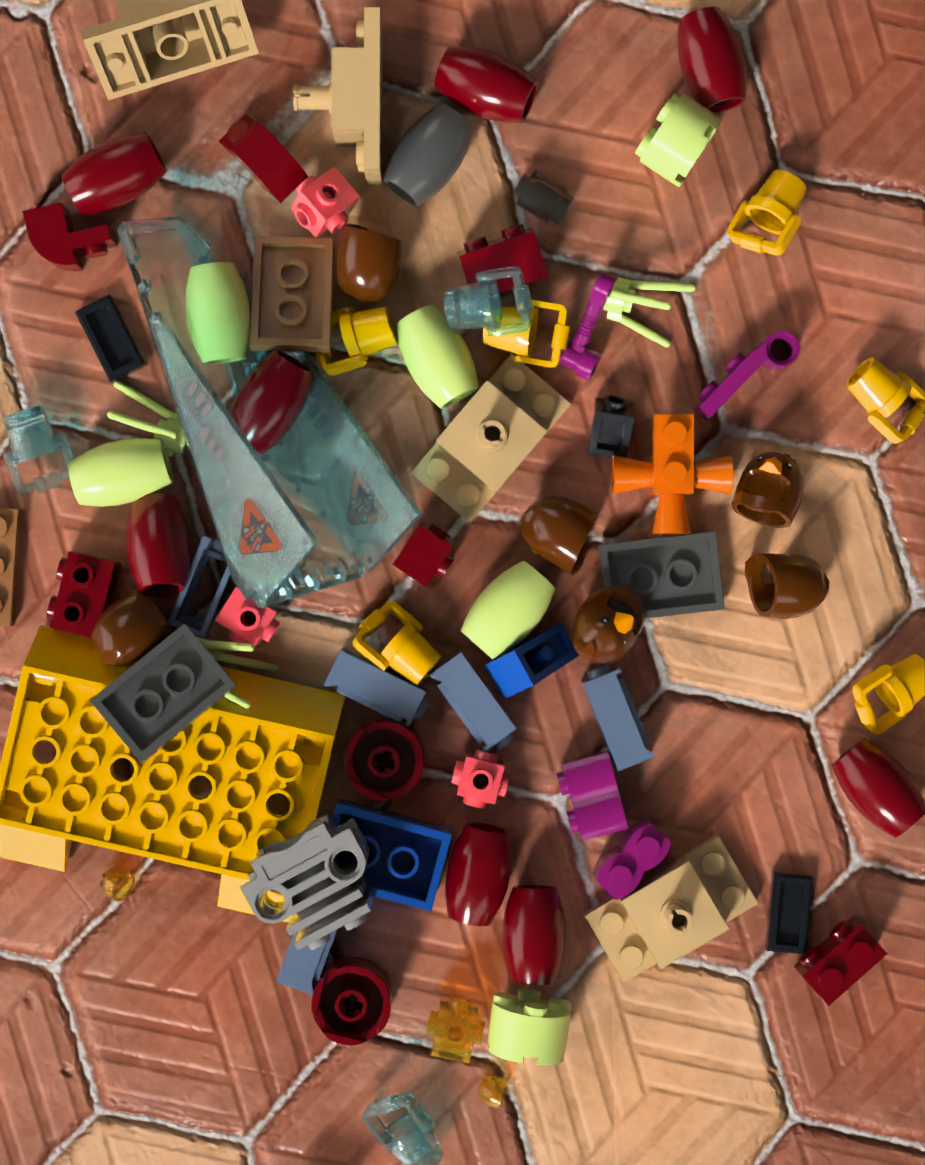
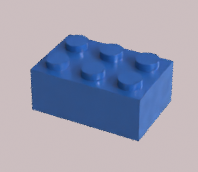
M339 798L332 818L335 826L337 827L354 817L369 847L366 868L362 874L366 881L364 893L370 890L375 897L432 911L452 837V828ZM350 851L337 853L338 858L346 864H352L357 861L356 856Z

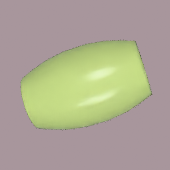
M214 262L191 267L186 286L185 308L192 343L202 363L221 364L247 359L250 345V305L245 285L235 264L232 262Z
M424 306L408 314L396 324L399 348L405 365L419 388L440 409L450 407L464 400L479 389L476 368L469 348L451 320L436 306Z
M132 438L105 443L84 452L68 463L71 486L75 498L80 505L99 507L123 505L134 502L147 494L157 493L173 483L172 468L167 449L164 447L163 441L158 439Z
M521 561L502 572L477 597L466 616L461 632L494 660L517 646L536 627L547 611L556 589L527 562Z

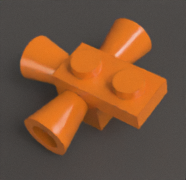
M694 414L653 415V455L649 457V462L616 455L612 456V494L649 487V496H659L652 534H691L684 496L694 494V487L730 495L732 493L734 470L731 455L694 462Z

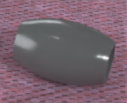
M439 103L423 114L401 138L389 160L384 176L385 184L408 203L417 207L436 195L458 170L468 152L474 127L458 111L446 104Z

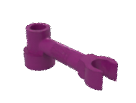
M603 273L594 284L588 305L572 343H567L566 350H562L560 364L575 370L576 376L587 381L591 380L602 356V352L589 347L588 343L616 282V279Z

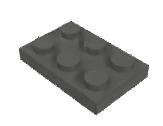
M716 531L598 545L602 586L627 587L640 594L646 608V618L725 609ZM612 600L608 607L616 612L632 615L635 620L633 610L625 602Z
M184 623L93 697L90 702L140 763L143 764L233 690L236 685Z

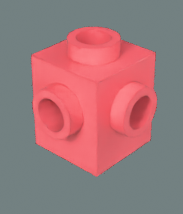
M333 167L317 179L314 176L305 179L296 188L295 191L298 195L290 209L294 212L298 223L317 238L327 230L331 233L338 231L349 220L348 215L360 196L340 172Z
M235 587L215 621L229 629L226 636L231 640L240 643H251L256 646L260 644L262 639L266 642L271 640L280 625V622L275 619L280 611L272 607L275 600L267 594L261 595L260 590L255 588L251 594L241 587ZM249 611H252L256 616L254 625H250L246 620V614Z
M476 749L475 754L466 752L464 762L456 761L451 783L457 785L456 794L463 796L462 803L484 809L486 803L495 805L497 795L505 796L510 774L504 773L505 765L504 762L498 761V754ZM477 774H485L488 777V784L485 787L479 788L474 785L473 779Z

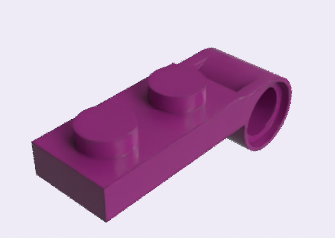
M778 331L767 337L756 349L748 353L746 357L739 352L724 368L729 374L718 385L712 380L697 396L701 403L695 408V411L707 420L761 365L773 371L782 370L791 365L800 353V345L797 338L787 331ZM773 341L782 342L786 346L788 355L785 361H778L772 357L770 345Z

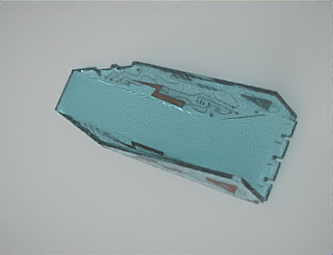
M181 216L122 221L117 228V232L187 448L232 579L245 599L252 598L258 607L265 608L285 600H291L339 585L340 583L362 578L365 570L367 572L372 571L423 513L308 352H284L313 371L309 395L301 414L290 431L265 454L256 452L231 416V410L237 394L247 377L273 351H251L249 345L247 359L221 364H203L192 343L188 329L185 299L189 271L193 266L215 262L208 256L213 246ZM247 292L251 313L252 296Z

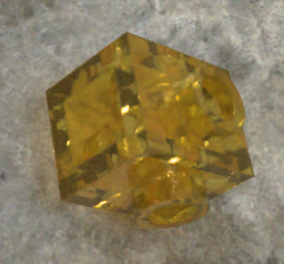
M451 997L449 1002L440 1000L438 1012L430 1011L426 1034L433 1035L431 1056L470 1063L473 1044L481 1045L485 1021L479 1020V1009L472 1007L473 1003L471 1001ZM458 1026L460 1028L452 1029L451 1027Z

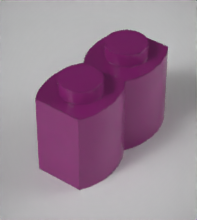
M602 751L561 762L563 771L556 773L562 796L569 794L573 809L566 811L572 834L580 832L581 839L584 841L628 829L608 752Z
M647 818L641 819L627 829L621 839L620 846L608 850L599 858L594 867L593 875L596 881L615 900L621 899L629 895L638 886L644 871L654 868L666 857L671 842Z

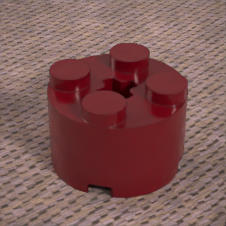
M390 718L374 719L360 727L351 738L344 757L346 773L353 787L363 796L375 801L397 799L414 789L421 778L424 767L423 744L416 732L411 727L405 726V723ZM385 750L391 751V759L396 763L394 766L387 764L385 768H380L378 766L379 759L374 754L376 752L383 754Z
M345 957L330 963L321 973L311 1001V1011L314 1020L322 1030L321 1032L331 1041L349 1046L362 1044L378 1035L386 1026L391 1011L392 988L388 975L377 964L362 957ZM350 994L357 995L358 1001L355 1003V1007L347 1005V998Z

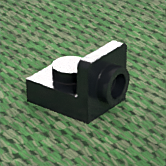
M609 395L605 398H595L594 416L587 455L612 458L613 455L627 458L635 418L634 404L629 403L625 398Z

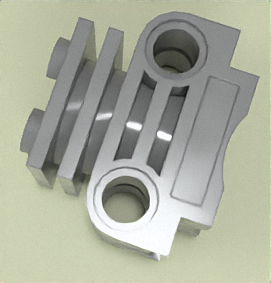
M329 813L312 821L297 836L283 841H275L256 853L257 857L250 862L254 869L252 873L247 875L250 881L240 886L249 906L259 920L275 924L291 917L286 930L289 936L298 932L294 941L296 949L300 950L308 945L310 950H314L331 940L329 933L342 926H345L348 931L368 920L367 914L371 911L374 896L370 890L364 893L366 881L362 874L366 868L369 847L354 817L336 827ZM350 851L356 856L357 861L352 864H346L338 858L337 853ZM276 890L280 892L284 901L275 902L271 900L267 891Z

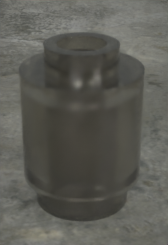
M537 170L531 176L524 173L513 194L518 196L516 205L546 223L551 220L557 225L561 222L574 199L573 196L566 193L567 188Z

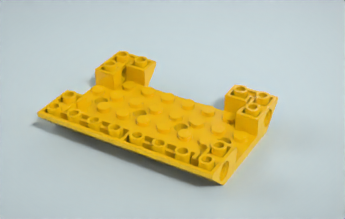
M40 625L22 667L0 764V857L65 872L72 842L77 841L221 874L218 907L255 915L240 886L250 881L247 875L254 871L250 862L257 857L256 853L275 841H283L297 836L312 821L317 819L346 696L338 692L221 666L236 685L231 691L251 703L250 708L246 709L223 697L142 764L90 702L93 697L130 667L110 666L107 663H102L93 647L91 638ZM41 740L50 741L55 746L56 756L52 762L46 763L38 759L36 746ZM118 758H126L132 762L134 774L129 780H121L115 776L113 765ZM205 776L211 781L212 792L209 796L200 798L192 793L190 784L194 777ZM281 793L289 799L290 809L286 814L275 815L269 810L268 799L271 795ZM276 890L267 891L271 900L275 902L284 901L280 892ZM289 917V918H287V919H285V920H283V921H284V922H289V920H290L291 917Z

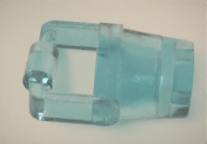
M518 267L476 273L477 282L447 289L444 292L445 317L451 329H486L488 336H500L525 332L529 329L532 322L530 311L533 310L529 286L524 284L522 271ZM512 277L514 283L513 292L521 322L501 325L502 306L495 279Z
M41 405L3 417L12 451L4 453V459L15 489L19 493H29L35 490L38 493H42L61 486L62 480L70 478L69 470L67 469L59 473L54 471L34 478V482L23 485L17 463L61 449L68 468V463L74 457L65 434L60 433L56 437Z
M412 1093L392 1094L377 1099L369 1104L363 1113L362 1118L378 1142L389 1153H392L402 1165H438L443 1158V1150L432 1131L433 1122ZM405 1107L408 1112L394 1120L387 1128L378 1117V1115Z

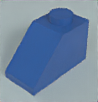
M559 622L515 646L484 666L502 699H506L534 686L577 658L579 654L575 651L574 645L562 623Z

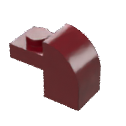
M247 114L239 122L232 125L229 131L219 140L224 149L240 162L261 187L280 204L308 177L307 173L287 149L258 120L255 122Z
M61 202L22 211L32 246L44 259L60 269L81 271L83 268L80 255L84 254L85 258H96L108 254L107 248L117 246L114 231L108 224L74 232L69 210Z

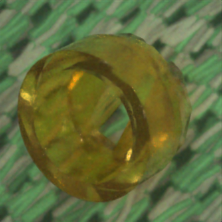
M112 867L103 872L102 877L104 880L100 881V888L107 897L116 902H121L131 893L135 877L123 868Z
M495 1075L484 1078L478 1087V1096L481 1101L489 1107L500 1110L509 1079Z

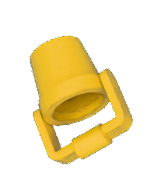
M774 170L757 194L752 196L749 201H743L727 228V233L732 242L739 244L741 248L761 254L765 252L772 255L783 254L801 223V216L796 214L807 191L804 182L790 172ZM747 218H749L760 228L780 236L776 242H772L764 237L742 233L740 230Z
M525 299L524 307L489 306L483 329L484 345L517 354L515 362L548 368H555L559 365L562 350L567 349L570 326H566L568 310L565 306ZM538 308L559 311L558 322L554 326L551 348H553L551 361L530 358L537 335Z
M387 306L356 312L354 307L333 311L331 314V325L339 323L342 338L350 358L331 363V350L330 353L315 352L316 359L320 361L321 367L329 376H335L365 366L369 356L398 344L396 324L391 311Z
M873 357L863 361L846 381L845 386L866 409V413L869 415L868 421L893 444L907 440L910 435H913L925 416V391L905 373L897 372L895 374ZM909 395L916 401V404L910 409L898 431L885 418L895 412Z
M393 601L387 602L380 610L375 609L359 625L360 631L353 640V647L374 666L383 671L389 667L415 686H418L442 658L420 634L423 630L422 625ZM391 613L405 626L379 654L363 640L367 636H371L386 621L385 617Z
M912 654L891 666L882 665L854 685L852 691L856 700L855 707L861 723L872 733L879 735L903 719L913 709V706L925 696V660L921 656ZM872 689H875L881 701L889 709L887 713L877 720L870 699L866 695Z

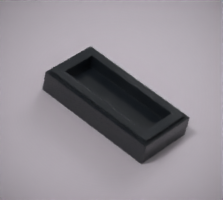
M110 294L75 311L111 383L147 366Z
M772 871L765 949L767 951L804 954L806 952L813 880L811 875Z

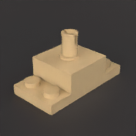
M115 0L119 18L81 30L84 44L108 101L259 54L242 0Z
M364 7V20L356 21V42L358 48L332 47L331 82H329V86H298L294 84L293 94H295V97H293L294 111L329 110L335 145L356 146L358 174H365L367 185H382L383 27L380 7Z
M511 354L437 438L434 446L411 471V474L467 522L471 523L563 415L571 403L524 363L515 362V356Z
M715 835L642 878L638 886L629 895L618 900L610 897L583 914L622 981L625 983L656 964L659 965L660 969L665 968L729 930L726 924L728 921L756 906L758 902L718 835Z

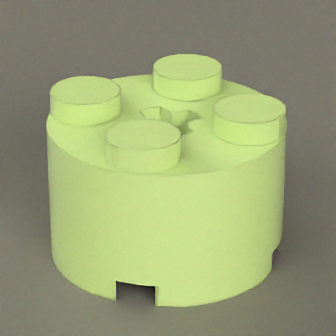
M684 93L680 97L673 94L671 99H668L656 118L662 125L658 130L653 127L646 134L635 154L641 157L639 162L677 187L681 186L686 175L694 166L716 132V129L723 121L721 117Z
M527 988L518 989L517 995L505 992L494 993L487 1038L488 1051L497 1057L518 1063H523L524 1057L537 1058L536 1065L562 1063L566 1052L572 1003L564 999H541L540 991Z

